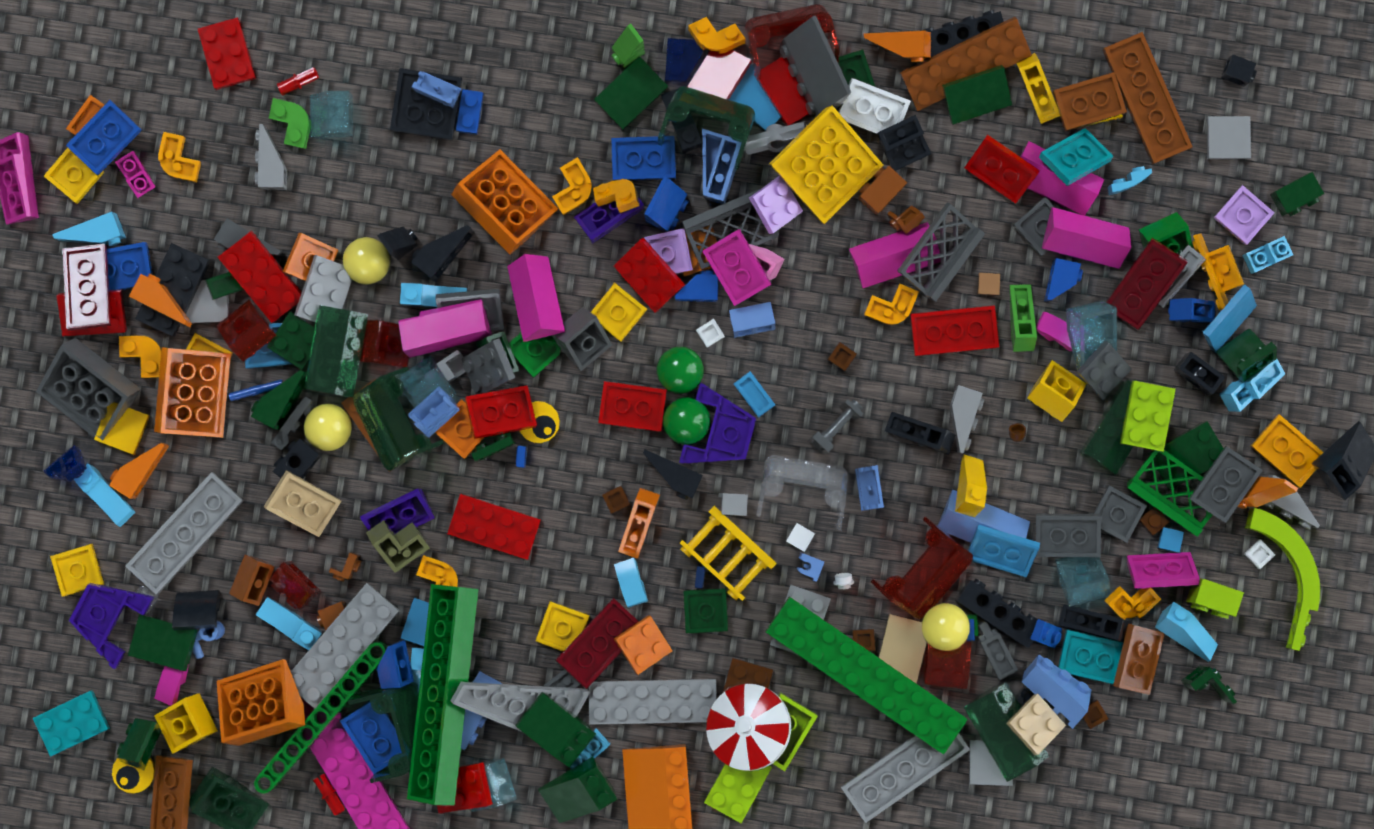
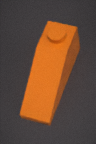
M931 32L864 33L865 39L902 57L909 58L911 62H924V58H931Z
M150 273L148 277L140 274L129 297L191 327V321L166 286L159 283L161 279Z
M160 443L120 467L119 470L116 469L110 477L111 483L109 486L129 499H136L169 445Z
M1259 476L1237 507L1246 509L1247 506L1259 507L1297 492L1298 487L1286 479Z
M642 488L639 489L618 552L638 559L660 494Z

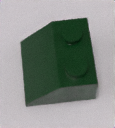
M135 718L134 722L128 725L126 730L127 738L124 743L121 742L117 750L120 762L145 770L162 732L156 722Z

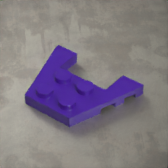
M700 383L696 400L716 407L706 449L684 444L679 463L745 460L756 418L703 383Z
M89 583L69 621L86 640H89L96 647V651L100 656L103 655L106 658L110 667L116 669L126 651L107 641L122 610L126 605L144 615L148 611L154 597Z

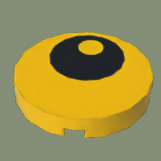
M532 402L537 426L536 428L520 430V433L525 439L533 443L550 441L559 430L560 419L558 412L546 402Z
M151 757L145 770L120 762L118 758L113 764L112 777L114 783L126 793L142 792L154 780L155 764Z

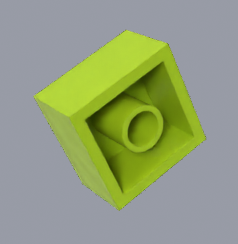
M1200 578L1199 585H1191L1186 602L1192 603L1191 608L1205 612L1212 610L1211 615L1229 619V616H1237L1244 592Z

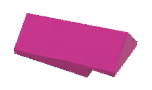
M20 132L0 140V199L6 225L39 218L28 135Z
M1028 141L1020 157L1040 170L1028 189L1044 198L1046 197L1063 208L1067 207L1085 216L1097 198L1104 179L1090 173L1066 186L1039 158L1041 152L1046 149Z
M1051 207L1041 249L1120 269L1131 249L1130 229L1125 226Z
M928 222L918 225L907 234L900 231L849 249L863 289L902 276L897 270L929 228ZM934 244L933 255L939 254L938 244ZM928 246L921 249L920 257L928 256ZM941 258L933 259V265L941 262ZM928 260L921 262V269L928 267ZM915 263L908 267L907 273L915 271Z
M524 254L507 266L523 342L565 332L549 258L547 256Z
M482 299L421 311L417 317L402 319L398 322L402 349L410 358L475 342L492 335Z

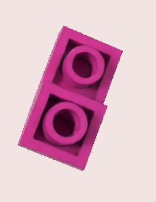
M134 151L115 162L137 198L156 187Z
M1042 312L1036 325V331L1049 341L1055 340L1068 351H1075L1083 334L1074 326L1047 312Z
M165 666L154 699L170 706L177 703L180 685L186 682L188 668L187 671H181Z

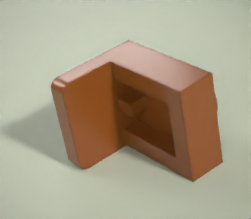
M912 205L899 217L891 211L887 213L891 219L889 221L890 225L896 231L900 229L905 234L916 228L925 218L922 212Z
M350 552L343 571L330 568L329 572L333 573V578L343 582L345 579H352L354 572L357 573L361 566L360 555Z

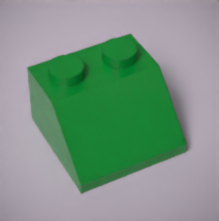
M1177 212L1139 229L1143 248L1146 247L1151 238H1154L1178 255L1188 245L1193 248L1189 226Z

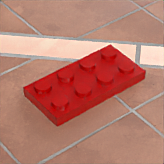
M252 230L218 256V259L271 323L298 304L302 292L287 273L283 272V268Z
M995 305L910 314L914 356L999 348Z
M460 494L447 534L528 560L541 519Z

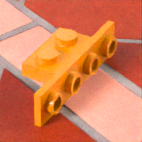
M1202 233L1193 235L1194 240L1192 243L1194 249L1206 259L1201 267L1209 275L1208 284L1211 291L1216 293L1218 298L1216 299V305L1219 311H1221L1228 304L1225 291L1241 286L1244 282L1229 245L1209 252Z

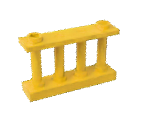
M713 506L709 511L711 514L710 520L688 544L682 540L680 542L682 545L680 550L688 557L693 555L729 588L727 593L733 599L737 600L740 598L743 601L745 597L741 592L763 568L769 567L772 569L777 563L725 515H722L719 509ZM722 524L727 529L725 531L726 534L702 558L694 549L716 525ZM737 538L743 543L740 546L741 549L718 573L709 564L731 540L734 541ZM754 553L758 557L757 563L733 587L725 578L747 554Z

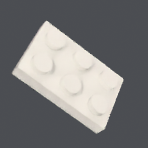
M851 78L848 85L851 94L838 111L846 122L877 133L904 120L911 102L910 100Z

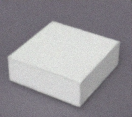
M714 319L696 329L707 348L725 337Z
M796 523L786 542L805 552L815 533Z
M1261 539L1244 553L1258 569H1261L1275 556Z

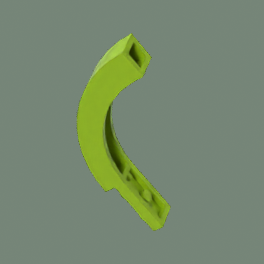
M1249 508L1245 528L1256 531L1276 543L1288 557L1293 567L1297 581V602L1286 648L1300 651L1306 640V635H1304L1305 627L1309 625L1311 619L1309 610L1318 611L1320 580L1317 566L1308 546L1292 527L1271 513L1257 508Z

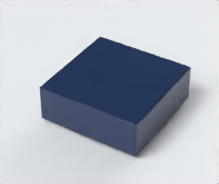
M697 566L695 588H702L704 585L705 568L702 566Z

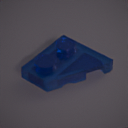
M668 38L665 81L687 82L692 70L704 52L695 40Z
M74 445L47 467L44 473L49 478L67 482L79 478L87 469L81 450Z

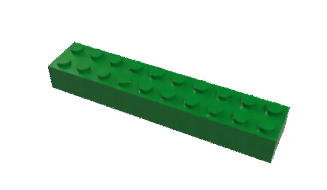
M431 584L407 793L408 800L431 805H455L465 709L454 705L451 699L460 682H468L478 589Z
M790 596L765 630L767 634L943 755L968 720Z

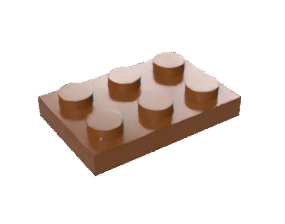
M1115 72L1053 90L1065 131L1127 113Z
M1128 624L1113 684L1114 687L1150 695L1164 639L1163 632Z

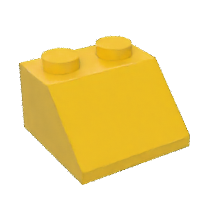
M1051 360L1033 386L1027 399L1048 412L1052 417L1063 422L1076 406L1087 383Z
M200 693L186 697L154 715L172 754L218 731Z

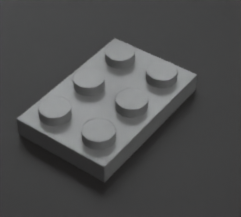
M314 255L294 314L295 316L333 329L336 328L352 281L342 264Z
M790 584L785 601L790 596L824 620L831 598ZM772 637L770 645L795 653Z

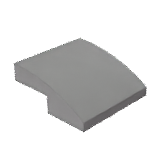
M969 740V784L1013 786L1012 741Z

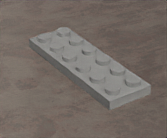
M211 472L125 567L158 595L244 500L214 472Z
M369 583L364 585L291 671L300 697L314 709L400 611Z
M716 679L594 681L589 686V725L707 722L710 709L716 701Z
M958 733L943 755L914 735L841 786V789L864 822L867 823L964 755L970 748Z

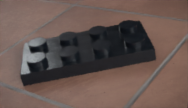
M171 243L156 277L161 279L159 283L166 286L186 314L211 261ZM143 303L135 318L173 337L176 336L181 325L180 322Z

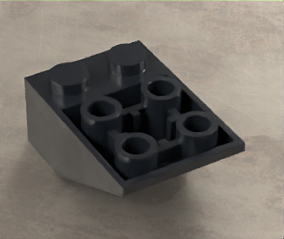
M1358 421L1311 464L1330 492L1346 500L1361 487L1374 461V442L1361 422Z

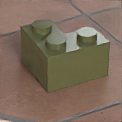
M384 520L366 532L374 548L395 573L430 549L424 536L413 522L396 534L393 533Z

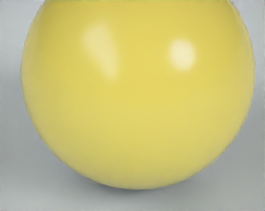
M363 237L354 240L347 246L343 254V266L353 281L365 285L374 284L383 279L390 268V255L383 243L374 238Z
M334 404L316 406L308 413L304 421V433L308 442L319 450L333 451L339 449L348 441L351 435L352 424L349 415L341 407Z
M949 603L933 606L927 611L922 621V633L925 640L930 646L940 651H952L959 648L965 643L970 632V623L965 612L958 606Z

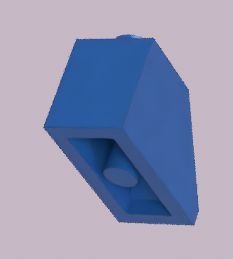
M1058 258L1052 261L1045 302L1053 300L1081 281L1083 270L1080 269L1081 263Z
M701 271V274L695 275L675 295V301L717 302V275H714V271Z
M1195 298L1170 299L1168 309L1169 320L1211 323L1215 319V302Z
M405 640L388 646L377 667L381 689L401 688L414 682Z

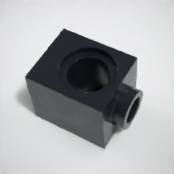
M1231 55L1226 62L1221 78L1245 87L1249 82L1254 81L1257 71L1254 69L1257 63Z

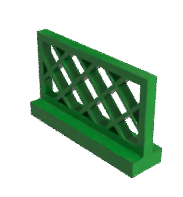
M1153 450L1133 478L1131 477L1128 481L1127 488L1198 537L1203 531L1202 528L1213 514L1206 510V516L1201 522L1193 516V509L1202 507L1192 505L1189 497L1193 491L1189 490L1188 480L1198 479L1201 481L1203 476L1166 450L1160 453L1166 456L1167 465L1154 466L1153 459L1160 451ZM1180 466L1184 469L1185 477L1172 479L1171 467ZM1168 468L1169 479L1157 481L1155 470ZM1153 470L1154 482L1145 483L1139 479L1144 471ZM1185 480L1187 491L1174 493L1173 482ZM1170 483L1172 494L1162 495L1158 491L1157 484ZM1188 495L1189 506L1179 507L1176 505L1175 497Z

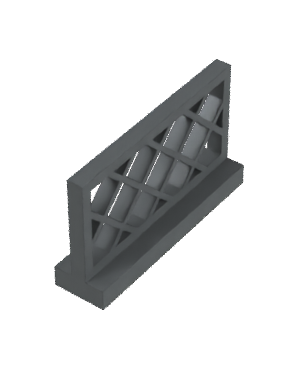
M760 189L682 221L680 225L682 229H685V234L701 270L711 266L709 262L704 263L701 258L703 248H708L705 245L708 235L721 240L725 238L724 235L728 226L736 230L740 229L741 232L753 236L750 244L755 246L779 237L777 231L768 237L758 235V230L763 222L761 219L749 215L751 207H754L749 197ZM738 214L745 217L741 228L729 223L732 215ZM747 218L758 222L755 233L743 229ZM719 222L726 225L722 236L710 231L714 223ZM699 230L706 233L702 244L694 241L691 235L692 232Z
M947 202L897 271L913 284L924 297L936 302L985 233L981 229L976 228L953 205ZM951 211L953 213V222L945 223V217ZM965 224L967 226L961 235H958V225ZM953 226V236L946 238V227ZM940 229V239L933 240V233L935 230ZM953 241L952 248L949 252H946V242ZM940 243L941 253L933 255V245ZM928 246V256L920 257L921 249ZM941 258L939 266L933 269V259ZM928 260V270L921 272V262ZM915 263V273L908 274L906 270L911 264ZM928 275V281L922 286L921 276Z

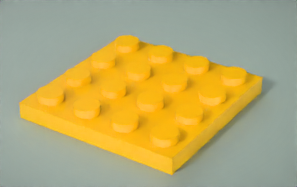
M833 105L826 107L769 163L823 224L884 166Z

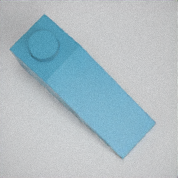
M109 212L52 234L54 239L59 241L105 244L109 246H115L121 243V239L126 238L118 215L114 212Z
M1175 602L1170 604L1162 611L1155 626L1156 629L1207 662L1211 661L1218 644L1195 616Z

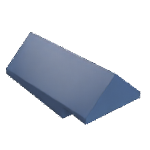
M952 489L936 528L971 543L978 524L1026 538L1030 521L985 503V508L975 517L955 512L957 491Z

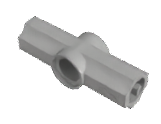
M805 121L785 127L780 124H772L767 127L765 132L744 137L743 142L747 155L765 150L781 152L806 127Z

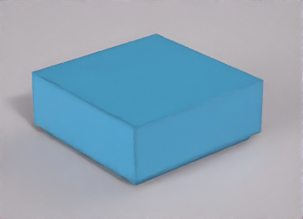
M1163 527L1157 548L1180 553L1184 532Z

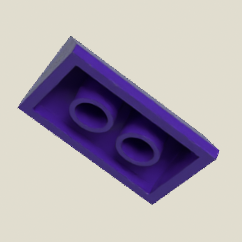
M639 199L640 206L620 213L616 201L600 207L595 202L574 216V218L593 244L642 211L644 204Z
M417 488L360 516L368 531L384 520L393 533L396 534L412 522L418 527L435 519V516L422 489Z

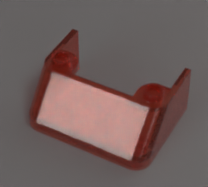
M819 4L754 17L746 22L745 33L756 80L761 79L760 63L756 48L765 46L769 42L770 37L793 32L815 15L823 32L828 34L831 49L837 62H839V45L833 21L824 6Z
M924 517L923 521L931 527L925 537V542L929 547L903 578L898 575L889 577L884 585L874 579L871 580V583L887 599L917 619L924 618L927 611L939 602L973 559L972 553L927 517Z

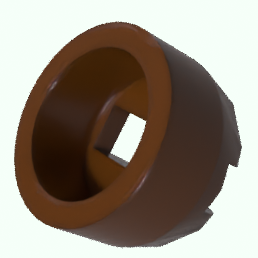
M1019 423L1012 424L1009 427L1010 438L1015 442L1022 441L1026 436V427Z

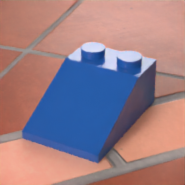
M664 176L644 213L646 223L663 232H669L670 229L675 230L679 219H677L679 212H684L689 203L686 200L687 193Z

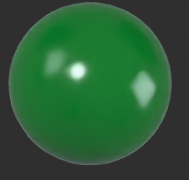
M678 346L668 349L661 355L657 363L656 372L659 382L665 389L672 393L684 394L694 390L700 384L704 374V366L701 358L695 351L687 347Z
M679 398L673 401L665 410L663 416L664 430L673 441L679 444L690 445L697 443L705 437L709 430V412L703 403L694 398Z

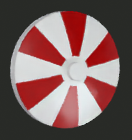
M756 684L734 686L722 693L710 709L706 724L708 742L715 755L732 768L744 771L763 769L774 763L783 754L788 745L791 735V719L788 709L782 699L768 688Z

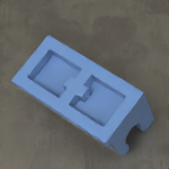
M419 71L418 80L412 85L413 90L453 108L461 88L428 73Z
M771 302L729 310L734 338L775 330Z
M439 386L408 415L415 422L414 425L429 438L460 409L455 400Z
M878 465L855 469L861 511L883 508Z
M800 553L799 559L808 562V564L803 565L806 570L797 567V570L817 582L824 561Z

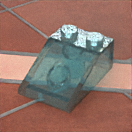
M1104 301L1066 309L1067 332L1077 370L1104 341L1110 343L1117 351L1116 307Z

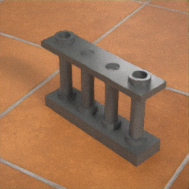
M847 399L839 406L844 412L825 432L820 433L817 431L808 440L823 455L834 447L831 443L833 441L832 438L849 419L857 420L864 414L861 411L863 407L854 399L852 401Z

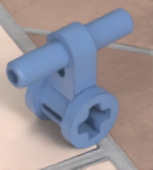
M217 621V628H214L215 632L212 634L210 633L212 628L200 629L197 632L193 646L196 659L204 657L199 643L200 640L212 641L223 637L225 627L220 621Z

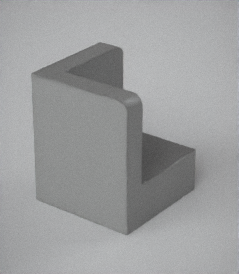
M456 350L437 363V366L448 382H452L466 372L461 360L464 357L459 350Z
M719 493L718 497L722 498V515L747 516L748 495Z

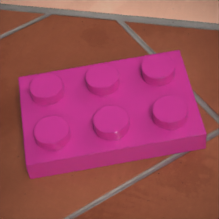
M740 229L703 250L705 257L734 306L771 285L769 278Z
M1191 552L1127 556L1126 562L1134 588L1145 589L1151 587L1199 585L1200 578Z

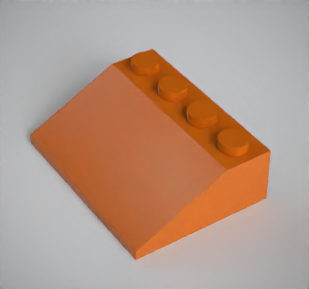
M501 149L461 180L451 194L509 255L527 241L559 209Z
M162 347L154 432L223 438L231 354Z
M285 659L217 680L221 743L240 746L305 726L304 705Z
M686 744L622 749L628 829H692Z

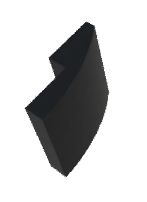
M916 115L877 132L886 159L894 171L932 154Z
M220 591L177 593L173 610V630L217 628Z

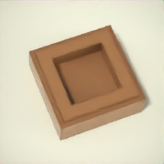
M979 273L977 294L999 296L1000 274Z

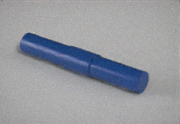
M283 380L229 393L230 401L269 392L283 383Z

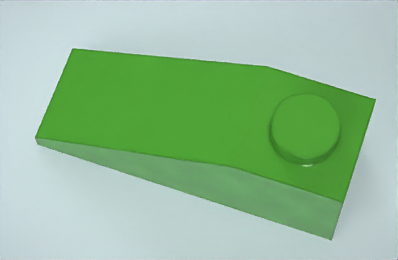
M632 24L625 28L612 46L613 54L611 56L618 66L622 64L624 68L632 64L639 56L641 57L645 54L644 41Z
M1031 284L1010 285V320L1013 352L1034 351L1037 332Z

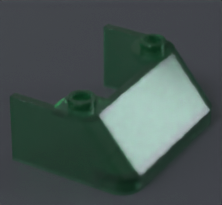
M686 86L678 88L667 108L658 136V145H663L670 121L682 122L687 118L689 111L730 124L728 128L729 136L734 141L741 143L735 162V169L739 170L755 121L754 110L750 106Z
M408 367L380 376L353 397L355 408L383 466L389 471L422 457L444 444L443 440L431 444L430 439L422 433L416 435L398 399L404 390V384L399 377L409 371Z
M414 682L401 688H377L357 693L348 701L349 705L370 700L371 707L376 713L386 714L391 712L402 753L392 756L388 762V768L375 773L370 778L371 783L399 777L410 772L419 688Z

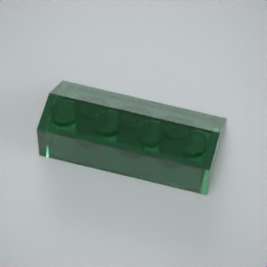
M319 305L304 389L353 398L368 314Z
M1129 380L1123 381L1079 452L1114 475L1118 473L1134 447L1120 444L1132 384Z
M1007 682L991 687L964 706L965 711L1007 782L1033 769L1049 757L1045 748L1039 755H1034L1006 724L1021 709Z

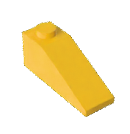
M1033 53L1032 56L1016 64L1039 121L1042 124L1059 117L1060 114L1037 55Z
M964 454L961 460L955 512L975 517L985 508L987 484L984 463L981 459Z

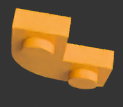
M705 17L688 25V31L703 50L706 48L723 54L745 44L746 38L736 24H732L717 32L708 18Z
M163 132L158 153L161 167L171 177L197 183L201 162L181 157L186 137Z
M578 157L560 167L570 186L552 196L563 215L584 204L591 194L592 184L590 177Z
M613 180L593 188L595 202L598 207L616 201L617 208L622 213L640 206L637 190L630 180Z
M899 284L892 303L872 295L864 316L888 325L898 324L904 321L911 313L919 291Z
M119 336V357H141V378H159L162 349L158 343L147 336Z
M423 555L416 574L417 576L434 581L436 585L458 587L457 574L449 564Z
M1119 586L1104 601L1119 617L1125 620L1126 618L1136 616L1138 618L1143 617L1161 598L1152 588H1141L1130 597Z

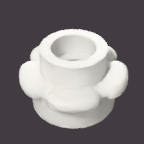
M836 574L833 584L838 585V589L851 588V585L854 584L852 574Z

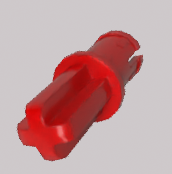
M311 68L298 75L293 74V77L277 83V87L281 95L284 96L298 88L301 90L302 86L317 80L319 75L315 68Z
M326 774L320 775L324 783L323 785L318 777L314 779L313 782L323 796L321 799H325L333 815L342 813L345 808L336 794L337 790L333 789Z

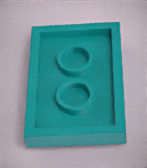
M1084 128L1042 151L1039 158L1068 186L1111 162L1113 155Z
M1066 630L1058 667L1068 671L1071 675L1114 684L1123 642Z
M93 690L33 718L50 757L110 729Z

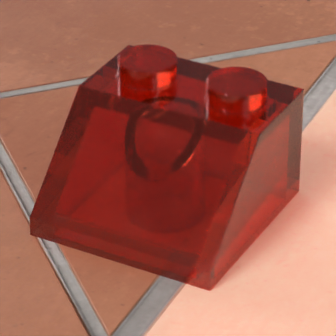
M250 300L246 301L216 325L228 347L243 362L252 357L256 351L265 344H268L276 336L270 324Z
M364 320L359 362L408 368L409 357L402 349L399 324L381 320Z
M292 561L283 562L269 579L273 583L271 585L273 589L279 594L283 593L288 598L286 600L287 603L294 609H303L321 591Z
M966 640L962 646L952 651L938 650L927 643L923 671L924 684L967 689L970 673L971 641Z

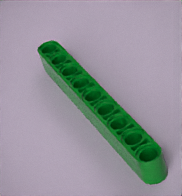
M375 642L367 647L305 720V726L297 729L254 781V787L259 793H268L279 784L373 674L387 649L385 643ZM375 646L382 648L383 654L380 658L373 655L372 651ZM361 662H365L369 667L366 674L359 671V664ZM346 679L354 681L355 687L353 690H348L345 687ZM333 695L339 696L341 700L338 707L331 703ZM319 711L326 714L327 719L325 723L317 720ZM304 728L311 729L313 733L311 739H306L303 736ZM291 744L298 747L299 751L296 756L289 752ZM276 761H281L284 764L283 772L276 770ZM263 777L270 780L269 788H264L261 785Z

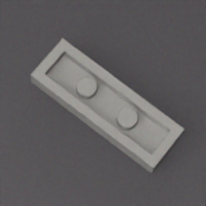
M1189 245L1180 254L1181 257L1188 261L1187 265L1158 303L1163 308L1206 260Z

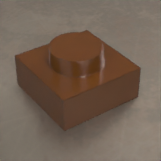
M839 342L827 360L845 372L857 353Z
M622 486L602 495L611 514L630 505Z
M1154 506L1142 515L1139 520L1152 536L1169 523L1161 511Z
M874 629L852 630L855 642L868 651H875Z
M1098 700L1089 704L1088 712L1083 717L1089 729L1109 719Z

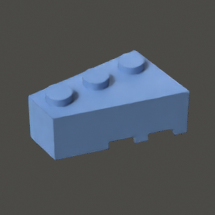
M702 129L703 196L706 200L725 204L744 144L742 140Z
M1038 655L1024 671L1022 683L1034 694H1039L1042 699L1045 698L1055 707L1053 711L1057 715L1062 713L1070 721L1068 725L1072 729L1088 712L1091 689L1086 683L1079 682L1073 678L1068 671L1054 665L1050 659Z
M479 672L473 680L474 683L502 684L482 672ZM465 709L461 749L465 750L468 744H474L479 735L475 732L478 727H483L487 720L486 717Z

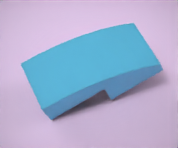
M1144 166L1136 167L1127 175V181L1125 178L1113 180V184L1107 187L1109 195L1123 192L1139 184L1152 173V169L1145 170Z
M1285 236L1242 256L1250 273L1253 274L1292 256L1293 253Z
M632 558L614 564L627 607L648 602L636 560Z
M597 728L594 730L596 735L570 766L571 769L592 756L596 758L610 745Z

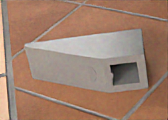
M259 124V130H256V142L259 143V151L255 152V162L258 163V172H255V184H258L261 190H287V168L267 128L263 124Z
M960 385L955 388L950 411L954 434L956 435L957 452L963 454L964 450L968 451L971 439H969V434L971 430L974 431L978 419L975 416L977 410L981 411L984 399L981 398L983 393Z
M1275 475L1268 476L1270 478H1279ZM1298 492L1264 504V506L1273 509V507L1281 511L1279 514L1288 519L1293 517L1299 520L1298 524L1308 530L1319 528L1320 526Z

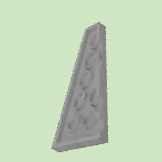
M460 682L451 702L466 710L521 731L515 725L542 692L577 716L590 691L583 688Z

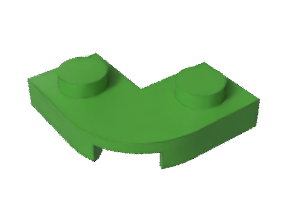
M273 98L269 119L288 123L284 144L306 149L311 129V120H309L307 112L299 104Z

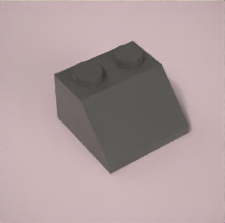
M584 307L580 308L563 323L565 332L552 335L560 349L580 371L585 369L612 346L598 318Z

